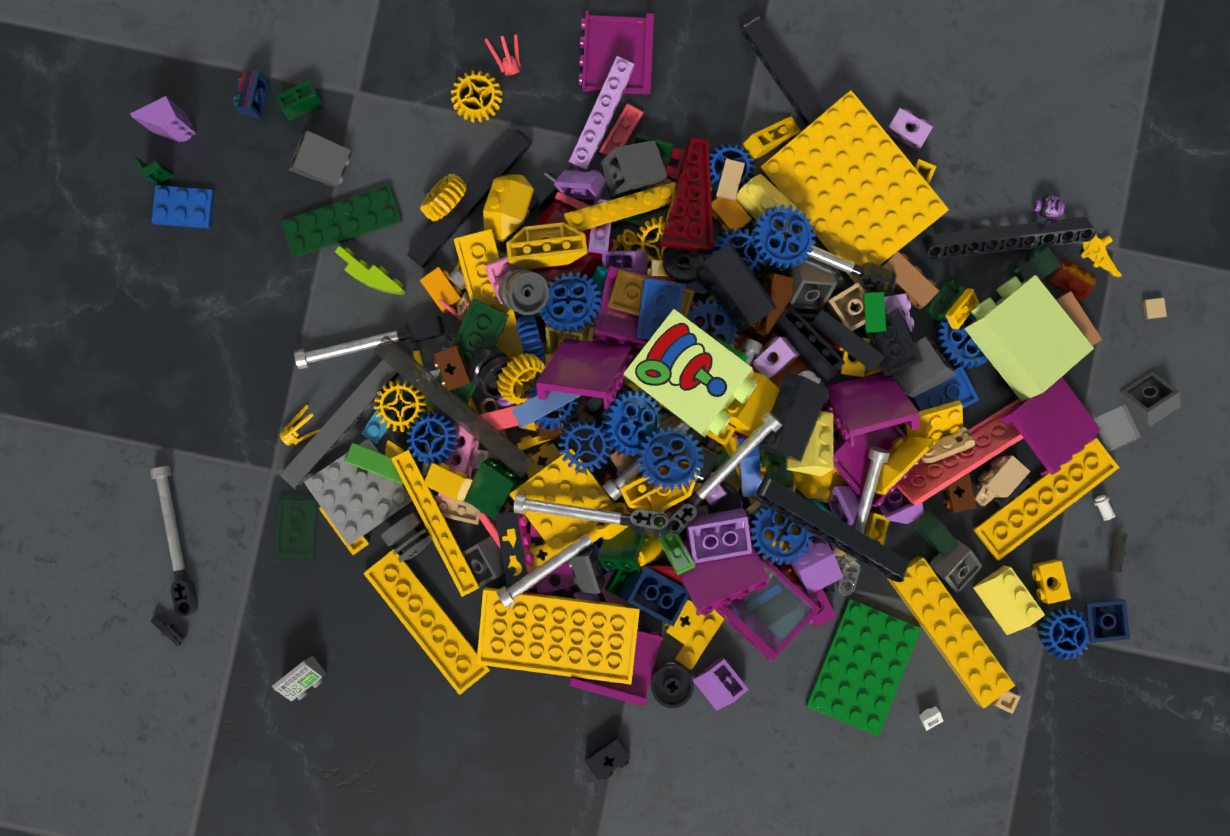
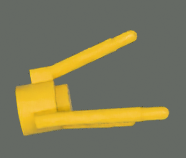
M305 405L292 421L283 428L284 431L279 434L281 440L287 446L292 443L297 445L299 442L315 436L320 430L318 429L298 438L300 435L298 429L312 418L314 414L310 413L295 427L293 425L305 413L309 405Z

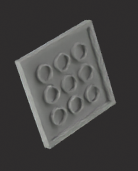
M369 438L359 444V446L379 453ZM346 453L304 483L349 546L413 501L402 484L344 462L347 456Z

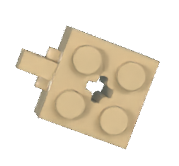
M858 282L827 301L825 305L837 320L854 331L865 324L864 293L876 292H871L869 289L866 290ZM855 305L856 309L851 311L850 307Z
M1014 456L996 457L990 463V469L987 472H982L977 478L979 481L976 483V486L979 490L974 496L975 501L981 506H985L994 497H1008L1030 471Z

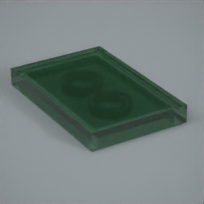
M278 499L274 557L315 558L317 500Z

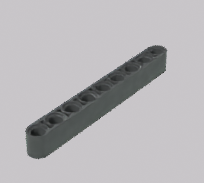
M392 349L280 476L294 489H297L373 405L374 399L380 397L377 392L385 391L382 386L389 387V382H393L409 361L396 349Z

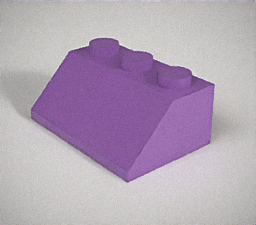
M166 96L130 113L132 118L152 133L178 142L187 141L192 135L196 134L187 114Z
M743 508L695 516L686 526L694 563L752 553L748 517Z

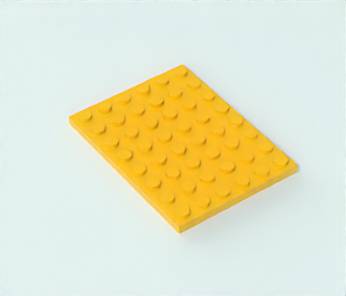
M851 90L761 166L762 170L780 192L799 208L802 213H806L804 219L811 218L808 225L815 226L812 231L816 233V236L828 251L861 266L867 262L881 265L949 210ZM847 273L855 284L859 282V277Z

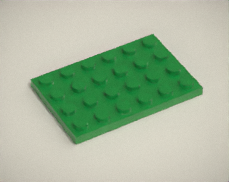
M848 598L806 706L879 737L922 628Z

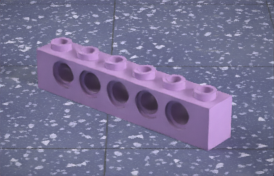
M616 57L569 160L570 166L583 172L588 171L633 73V63L621 57Z

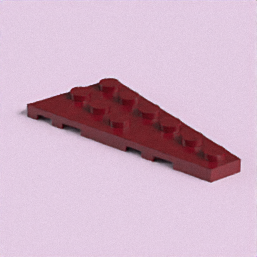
M693 137L688 140L659 246L712 252L714 250L709 140Z

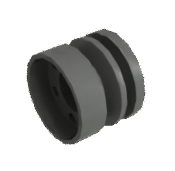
M415 512L394 524L381 535L387 546L397 543L398 547L393 551L394 555L401 551L403 552L397 559L399 563L412 559L432 541L430 535L422 539V536L427 533V529L417 532L416 528L422 522Z

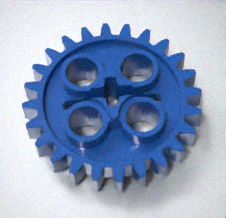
M782 204L778 210L775 205L772 207V211L767 209L765 215L761 214L759 216L761 221L757 220L755 222V225L759 228H754L752 231L757 234L752 240L758 241L754 248H760L757 255H765L763 261L770 259V266L776 262V268L781 267L782 264L784 269H787L789 264L793 268L797 266V263H803V259L809 258L808 253L814 250L810 246L816 243L814 240H811V238L816 236V233H811L810 230L815 226L808 225L811 218L805 220V212L801 215L798 214L799 208L792 211V205H790L785 210V206ZM773 221L779 223L780 229H776L773 226ZM792 225L798 228L799 233L793 232ZM770 240L776 242V248L770 246ZM789 244L795 247V252L789 250Z
M570 272L569 277H566L562 273V279L556 276L555 283L548 282L551 286L549 288V298L545 307L540 312L543 320L546 321L549 327L552 326L554 331L559 329L563 334L567 329L568 333L571 334L572 330L575 329L579 333V327L582 326L586 330V323L588 322L592 325L591 318H598L595 312L601 311L598 305L603 304L600 298L602 294L598 291L599 287L597 284H595L593 279H589L586 274L582 277L580 272H578L574 277L573 273ZM580 291H584L583 294L577 295ZM565 292L564 295L558 297L560 293ZM579 309H583L581 313L576 314ZM564 310L562 314L557 315L559 311Z
M705 299L704 304L698 300L697 307L691 304V311L689 310L687 316L689 321L694 324L695 317L700 316L703 323L699 328L705 332L709 325V328L713 329L708 334L709 336L715 337L720 334L723 337V341L727 344H738L734 341V338L740 337V335L735 333L738 329L721 305H717L716 299H713L711 304L709 299ZM707 313H709V323L706 318ZM717 314L722 318L720 325H715L713 322V318Z
M971 313L964 322L968 326L976 318ZM946 316L941 319L943 322L938 324V327L941 329L936 331L941 336L936 341L942 343L938 346L940 349L944 348L942 355H949L947 361L954 359V365L960 362L961 368L967 365L969 369L974 367V365L978 367L981 363L984 364L988 361V358L973 339L967 335L966 327L963 324L957 330L951 328ZM952 335L956 337L957 341L953 340ZM968 336L967 341H966L965 343H963V344L961 345L960 349L958 350V349H957L958 345H959L961 342H963L964 339H966V337Z
M638 390L624 391V394H617L618 399L612 401L614 405H609L608 407L609 413H604L608 417L607 420L602 421V423L607 424L603 431L609 433L605 437V439L611 440L609 445L614 446L615 451L625 455L635 456V454H638V450H644L641 447V443H648L646 436L653 438L652 431L660 433L659 426L664 425L663 422L659 421L663 414H658L661 407L655 406L657 400H651L652 396L645 395V392H638Z
M668 426L667 432L660 428V434L652 431L653 438L646 436L648 443H641V447L644 450H638V454L642 456L638 458V463L643 464L639 466V471H645L642 477H649L648 484L655 482V489L661 485L663 492H665L667 487H670L671 492H673L676 486L680 491H682L683 484L689 487V480L696 482L694 475L700 476L701 472L697 468H703V463L699 461L704 460V455L699 454L702 452V447L696 448L699 441L695 440L692 442L693 434L687 437L686 429L679 433L678 427L675 428V431H671L670 426ZM675 443H680L683 446V448L680 450H674L672 448V445ZM656 449L663 451V454L658 457L652 453ZM668 456H671L674 462H670ZM680 462H687L689 467L687 469H680L678 464ZM661 468H667L670 471L664 476L659 474Z
M765 506V509L759 508L760 514L756 513L753 515L757 521L750 522L754 528L749 529V532L754 533L750 540H755L756 542L752 545V548H759L756 554L758 555L763 552V560L770 557V563L772 564L777 560L778 565H782L783 560L788 565L790 564V559L793 562H797V556L800 558L804 557L802 551H809L806 545L813 543L808 537L814 536V534L790 521L782 532L783 536L778 538L773 548L771 545L780 534L778 530L786 525L788 519ZM775 514H778V515L781 516V518H782V523H781V524H778V523L775 522V520H774ZM792 525L798 528L797 535L791 532ZM765 530L771 533V540H767L764 537ZM782 541L788 545L786 552L780 547Z

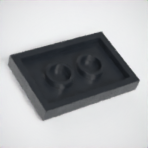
M901 308L885 314L886 332L867 333L872 346L885 355L884 359L880 362L885 377H890L923 362Z

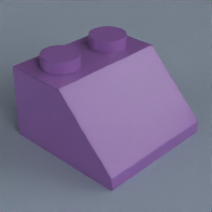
M572 169L571 171L564 170L554 185L561 193L574 199L594 201L595 199L602 200L606 180L596 170L583 172L579 169Z
M823 539L808 545L809 551H802L804 557L800 558L797 556V562H793L790 559V565L808 595L843 578L833 551Z

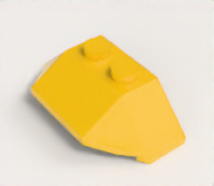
M505 174L495 178L483 210L484 231L492 229L495 241L504 242L507 236L524 223L534 189L523 175Z
M563 222L524 227L506 243L508 263L528 269L568 265L587 254L585 234Z
M899 437L892 442V446L888 449L890 452L888 462L882 465L875 494L885 495L937 441L935 439Z
M680 462L678 467L680 469H687L689 464L687 462ZM667 468L659 470V474L663 476L670 472ZM640 475L621 487L620 491L628 507L637 510L662 512L690 497L696 482L689 480V487L683 484L682 491L676 486L673 492H671L670 487H667L665 492H663L661 485L655 489V482L648 484L649 477L643 478Z
M778 456L779 473L785 478L792 479L796 488L807 499L829 498L834 487L847 484L834 467L833 470L823 476L786 470V458Z

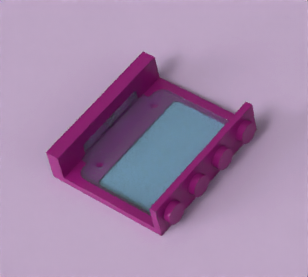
M761 555L759 558L770 577L767 587L761 591L754 590L747 597L734 599L728 606L722 608L719 606L714 608V610L772 663L821 608L818 607L819 603L813 597H808L803 593L804 589L799 584H793L789 580L790 577L782 569L779 571L774 566L775 563H770L769 557L763 560V555Z

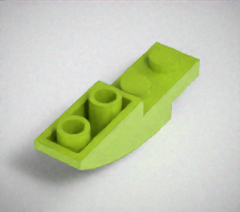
M339 246L334 251L349 263L344 270L363 284L390 294L404 295L406 293L402 289L404 285L396 278L392 281L388 277L389 272L382 266L377 268L373 265L370 268L362 259L358 262L353 258L356 254L347 247L343 249Z

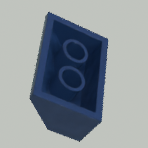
M643 566L640 571H637L626 580L618 597L674 627L689 595L686 588Z

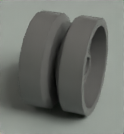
M514 268L502 277L499 283L498 294L500 301L505 307L522 315H533L545 307L549 298V287L541 275L524 268Z

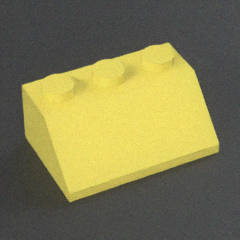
M762 174L753 177L739 190L735 199L756 220H760L759 216L761 214L765 215L767 209L772 211V207L775 205L778 210L782 204H784L785 210L790 205H792V211L797 209ZM773 221V226L776 229H780L779 223Z
M821 411L802 461L799 462L786 458V470L823 476L833 470V413Z
M1003 565L973 587L1006 635L1029 627L1045 616L1014 570L1009 566Z

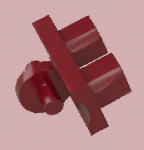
M686 146L684 149L674 147L671 153V159L679 161L677 167L670 164L666 167L667 177L673 179V182H676L678 179Z

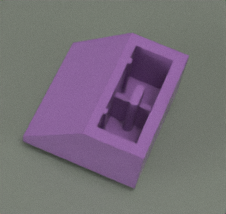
M608 251L607 254H602V267L609 270V267L612 266L647 275V251Z
M723 656L719 657L693 678V682L716 711L733 703L749 690Z

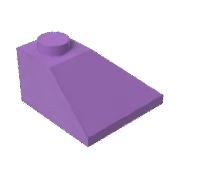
M836 486L833 488L827 502L836 518L852 526L859 508L860 498L851 487Z
M898 488L890 492L885 497V501L878 506L882 514L889 521L908 524L924 516L922 503L914 506Z

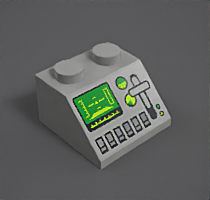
M311 656L272 687L290 701L296 698L300 700L308 694V688L311 686L316 688L324 681L322 677L327 673L314 656Z

